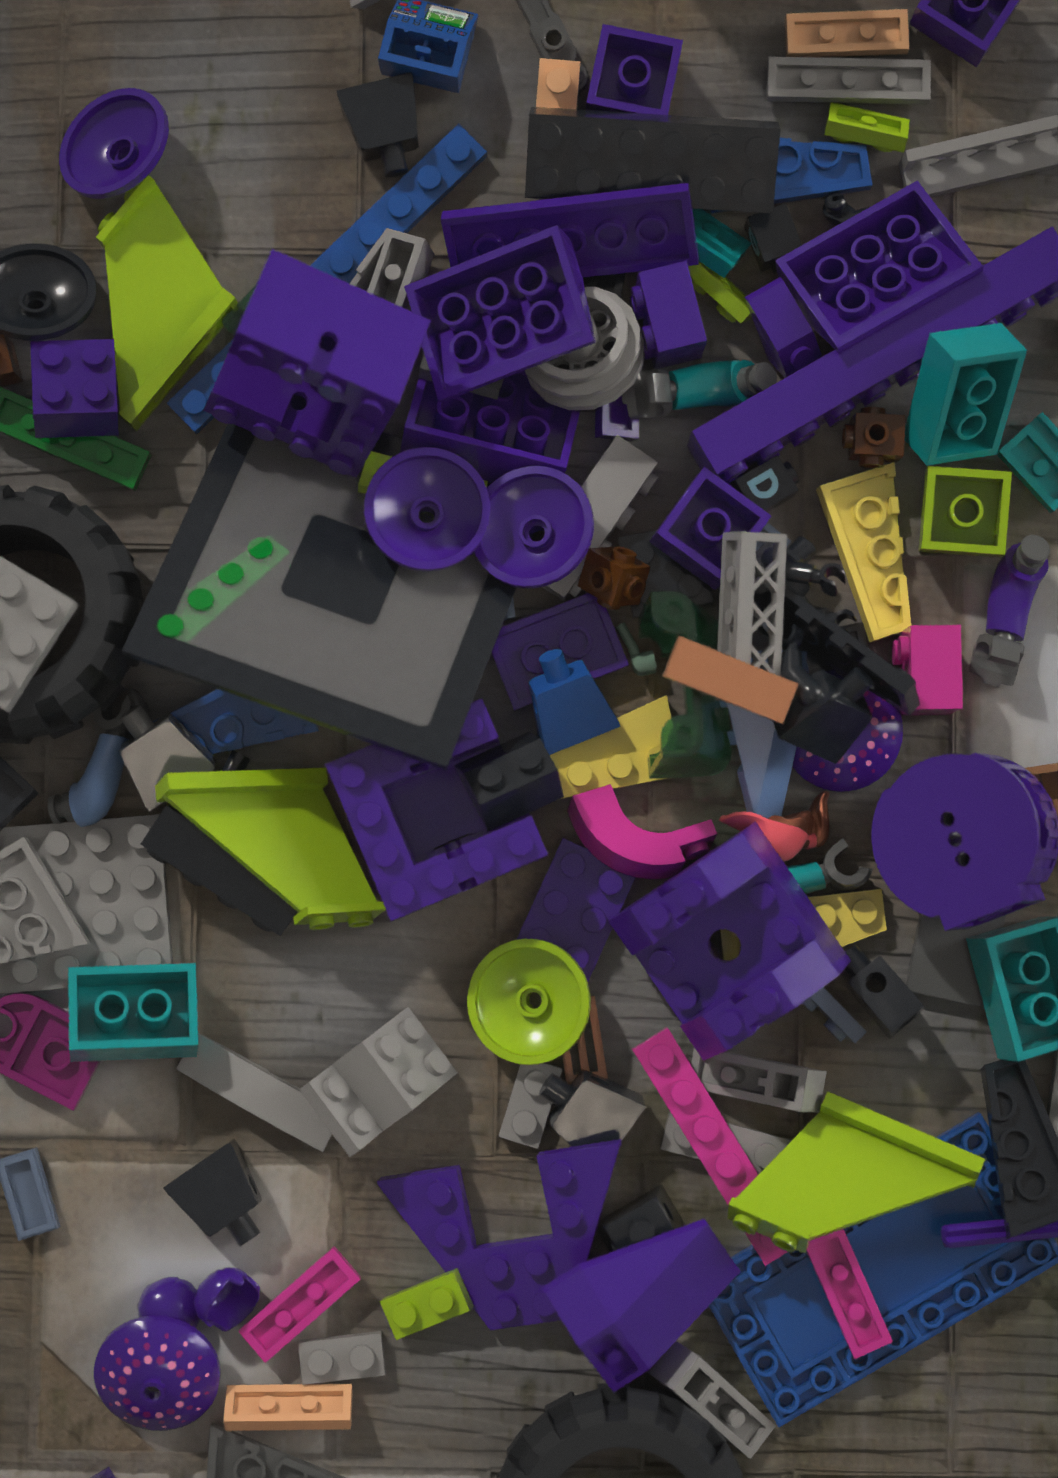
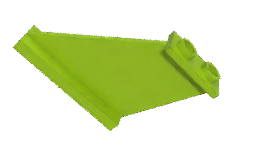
M149 175L140 184L125 193V202L116 213L110 212L105 216L98 227L99 233L96 236L102 248L105 249L120 406L118 414L136 431H138L240 308L236 298L226 289L222 288L155 180Z
M326 768L166 773L155 785L157 802H168L298 912L293 917L294 925L309 924L311 930H322L333 927L334 923L348 922L349 927L352 928L364 927L373 924V919L386 910L383 902H377L323 790L329 784Z
M827 1091L821 1104L820 1112L736 1198H731L727 1219L733 1221L732 1224L745 1233L755 1234L758 1232L771 1238L774 1245L785 1251L794 1252L798 1250L805 1253L809 1241L964 1186L974 1188L985 1159Z

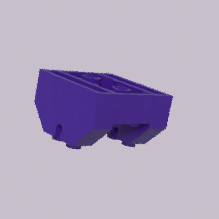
M756 821L609 920V923L630 954L637 957L682 1023L680 1025L681 1029L703 1061L726 1052L753 1035L764 1024L767 1023L769 1025L796 1008L840 975L851 961ZM727 929L737 935L741 943L738 957L732 960L720 959L718 948L710 941L715 931Z

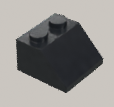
M531 732L522 734L454 765L487 831L493 830L564 797L558 769L541 739Z

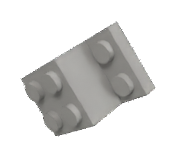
M407 1007L299 1090L348 1156L351 1157L385 1129L414 1110L458 1072L410 1008Z

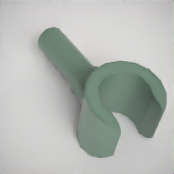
M619 624L616 629L628 649L634 673L638 676L656 673L657 665L653 650L640 653L638 645L626 624Z

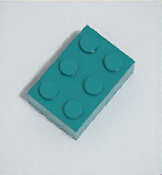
M1002 323L929 333L905 426L904 439L927 466L997 455L1027 353V349Z
M1040 916L966 938L997 1058L1019 1062L1058 1050V916Z
M196 963L68 967L70 1062L197 1057Z

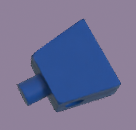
M560 649L547 651L539 657L544 674L532 678L528 684L537 734L549 755L620 727L613 710L583 660L567 664L564 654Z

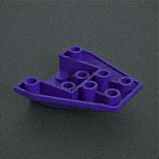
M702 1219L580 1263L542 1288L577 1346L611 1390L615 1392L648 1371L740 1273V1270L707 1221Z

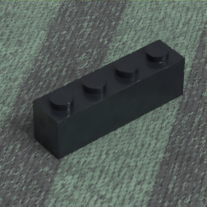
M168 802L140 844L147 849L148 854L161 863L171 864L182 872L183 877L196 886L206 887L217 895L218 900L231 909L238 908L250 916L253 923L264 931H273L281 936L297 914L294 908Z

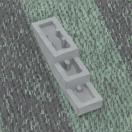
M198 1033L197 1057L182 1058L176 1068L220 1096L321 1152L324 1151L332 1136L325 1123L301 1093L300 1088Z

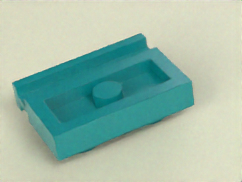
M692 208L699 261L725 278L728 272L744 257L752 243L703 209Z
M1041 412L998 451L997 456L1051 514L1058 508V428Z

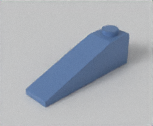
M800 651L802 653V668L809 673L807 652ZM719 701L721 708L728 707L733 729L728 731L727 734L730 745H737L742 764L739 766L737 774L747 812L756 813L765 818L774 815L782 816L797 746L779 739L772 720L730 703Z

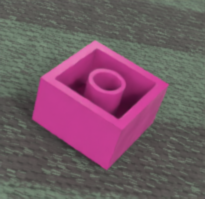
M910 625L899 633L898 640H893L892 663L893 665H899V668L909 673L916 682L920 705L911 715H950L963 709L961 625ZM900 710L901 716L907 715Z

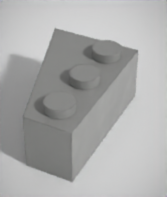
M386 228L356 269L358 273L350 284L411 311L404 286L427 277L435 253L425 238Z

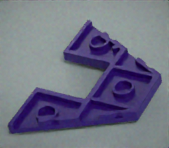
M621 1139L538 1153L537 1161L553 1234L477 1245L460 1165L384 1176L377 1181V1184L445 1273L458 1268L474 1305L473 1309L490 1330L560 1321L561 1318L542 1287L578 1264L588 1261L602 1215L606 1194L611 1183L610 1180L618 1151L622 1143Z

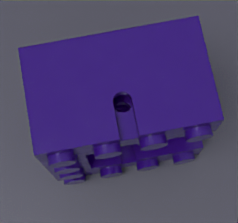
M272 249L203 411L212 414L215 419L222 423L235 424L251 431L255 437L261 440L273 441L274 438L284 441L289 444L288 448L297 456L315 459L328 465L336 473L357 477L400 402L431 320Z
M482 698L472 702L447 770L421 763V761L373 744L325 764L390 921L399 920L548 857L535 822L529 813L487 831L455 770L454 765L500 745L499 737Z

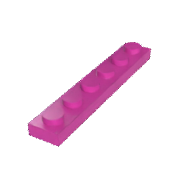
M666 1027L632 1048L729 1206L731 1198H736L758 1176V1173L670 1030ZM758 1232L755 1234L745 1233L765 1266L788 1252L774 1245L771 1238Z

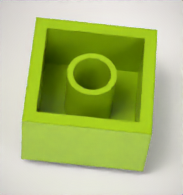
M928 466L925 470L919 552L1003 557L1006 552L1012 472Z

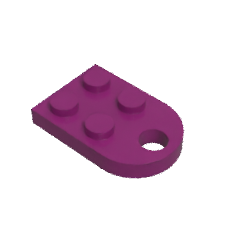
M16 993L0 998V1013L9 1016L13 1024L11 1033L7 1037H0V1073L71 1110H76L101 1061L70 1062L69 1012L33 994Z

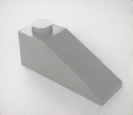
M694 1048L691 1066L707 1092L799 1112H820L827 1071L729 1052H723L703 1061Z
M677 1341L649 1371V1374L671 1394L684 1401L685 1405L703 1418H706L728 1442L749 1459L753 1457L776 1426L700 1356Z

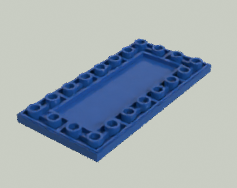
M981 1113L974 1114L936 1137L985 1159L974 1188L964 1186L844 1228L892 1338V1343L859 1358H853L807 1252L802 1253L798 1250L787 1252L766 1266L753 1245L731 1257L739 1268L740 1273L709 1305V1308L778 1428L1058 1263V1244L1054 1238L958 1248H946L943 1246L941 1228L944 1225L1003 1219L990 1128Z

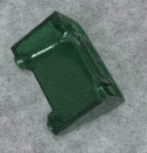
M661 591L650 593L638 617L639 638L648 637L655 641L660 648L661 658L670 657L678 636L717 651L719 622L713 615L680 592ZM683 685L685 715L672 717L663 726L660 735L661 751L651 754L647 758L649 779L713 776L722 772L730 762L732 754L727 734L730 731L728 707L721 708L720 702L715 701V697Z

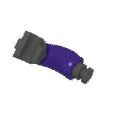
M1038 535L1026 536L1021 543L1011 546L996 566L988 598L986 632L988 634L979 635L969 665V672L981 677L985 684L999 687L1001 684L1012 686L1015 682L1018 668L1024 655L1023 643L1016 641H1024L1033 598L1049 568L1047 558L1050 554V546L1044 538Z

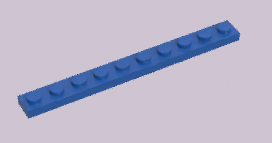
M460 124L456 125L310 266L350 284L358 273L356 269L386 228L408 233L487 157V151ZM232 341L167 402V405L196 435L214 419L212 414L203 410Z

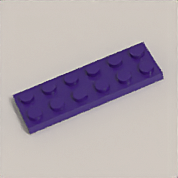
M689 183L442 211L440 219L450 267L555 225H558L571 239L582 277L646 271L686 260L688 266L699 265Z

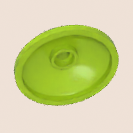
M519 939L498 946L482 959L470 980L467 1007L470 1022L476 1035L491 1052L513 1063L534 1065L554 1060L576 1044L588 1023L591 996L583 970L577 961L564 949L544 940ZM533 992L538 993L542 999L541 1005L538 1008L530 1004L529 999Z

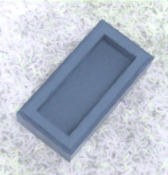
M35 1147L0 1158V1181L18 1241L60 1228L61 1225L38 1148Z

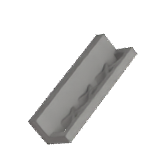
M1058 115L905 150L898 164L903 186L905 188L918 180L932 198L1058 168Z
M742 531L723 532L717 651L780 676L787 534ZM756 542L773 543V561L765 569L755 559ZM764 583L771 592V603L761 612L754 603V591ZM762 625L769 634V645L759 654L752 645V633Z

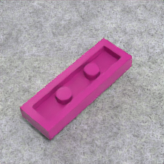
M844 1229L810 1240L806 1252L853 1358H859L892 1343V1338Z
M333 1246L246 1322L238 1332L266 1363L360 1281L361 1276L339 1250Z

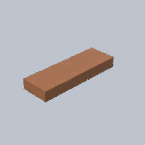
M681 636L677 637L662 676L779 724H783L798 683Z

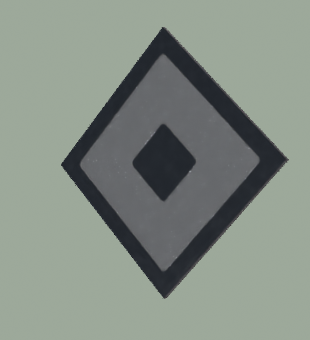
M227 424L123 647L122 655L447 770L517 587L507 585L493 577L479 562L475 552L459 564L438 571H417L393 562L378 549L367 530L364 516L366 494L358 492L363 467L357 477L349 474H339L331 470L328 465L315 459L297 456L288 448L289 444L277 438H274L273 441H264L255 437L251 431L235 424ZM382 432L372 451L393 457L400 453L402 439ZM424 511L419 514V519L422 522L429 523L433 521L434 515L429 511ZM538 531L533 535V541H535ZM265 539L272 543L273 551L267 558L257 559L248 552ZM230 563H236L243 569L242 580L233 585L223 583L218 577V571ZM198 588L209 590L214 598L212 606L204 611L193 609L188 603V596L193 590ZM168 614L179 616L183 621L182 632L172 638L163 636L157 627L161 617Z

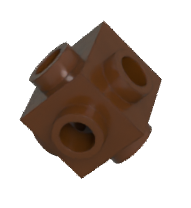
M882 407L861 408V413H855L849 420V424H844L842 448L848 449V460L859 461V466L864 468L884 467V462L897 463L904 456L905 415L886 414V409Z
M618 546L589 548L577 586L598 598L597 603L608 609L619 610L621 606L638 605L645 592L651 566L637 559V554L628 548Z

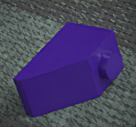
M781 277L744 297L766 356L784 378L822 357L811 326Z

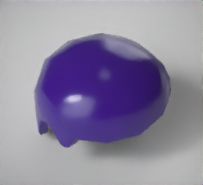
M224 1267L223 1269H217L209 1274L198 1287L194 1298L197 1316L210 1328L214 1325L221 1331H229L243 1322L253 1311L260 1298V1287L239 1268Z
M165 1277L151 1283L143 1290L137 1304L138 1317L167 1316L179 1319L197 1328L200 1321L194 1305L197 1290L191 1282L179 1277Z

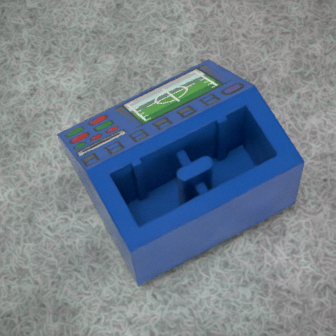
M397 0L388 18L378 56L381 75L394 77L412 72L414 83L459 93L478 21V14L423 0Z

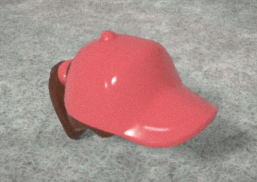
M823 791L818 794L808 810L783 817L774 815L765 818L752 812H735L722 815L719 821L738 831H742L756 821L782 861L786 862L794 858L801 849L819 848L826 843L829 836L827 801L830 793Z

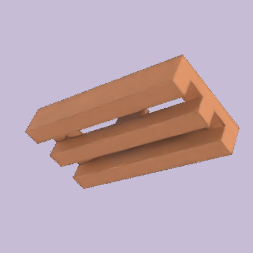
M595 995L591 996L589 1017L598 1071H593L592 1073L608 1078ZM583 1032L577 1041L581 1070L590 1072ZM568 1050L562 1057L566 1082L572 1084L578 1074L574 1075L571 1054L570 1050Z

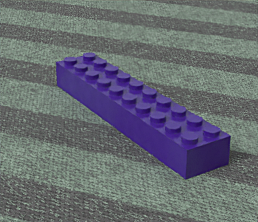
M1053 226L983 265V271L841 352L838 353L834 350L694 429L688 440L687 448L700 470L706 467L723 481L732 485L735 479L744 475V472L748 470L750 465L757 463L759 466L776 455L780 456L779 452L784 449L785 445L792 443L794 448L812 439L815 436L814 432L822 424L827 422L831 428L850 417V412L859 403L862 402L864 407L876 403L886 396L885 392L894 383L897 382L901 388L916 380L919 376L929 333L1002 322L1005 327H1009L1027 315L1026 312L1033 308L1035 303L1038 302L1040 307H1044L1058 299L1057 232Z

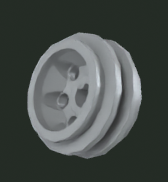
M585 287L596 343L525 370L532 389L547 403L566 410H593L616 401L634 384L644 364V339L633 309L615 293L597 287ZM608 342H615L610 352L604 350ZM566 364L569 366V370L560 369L558 366Z

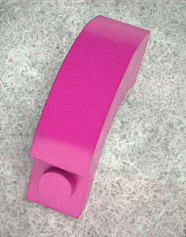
M611 784L573 795L567 809L578 837L590 853L608 867L637 878L662 879L673 877L681 871L685 863L684 857L687 860H694L706 855L717 836L712 819L667 833H654L643 830L624 815Z

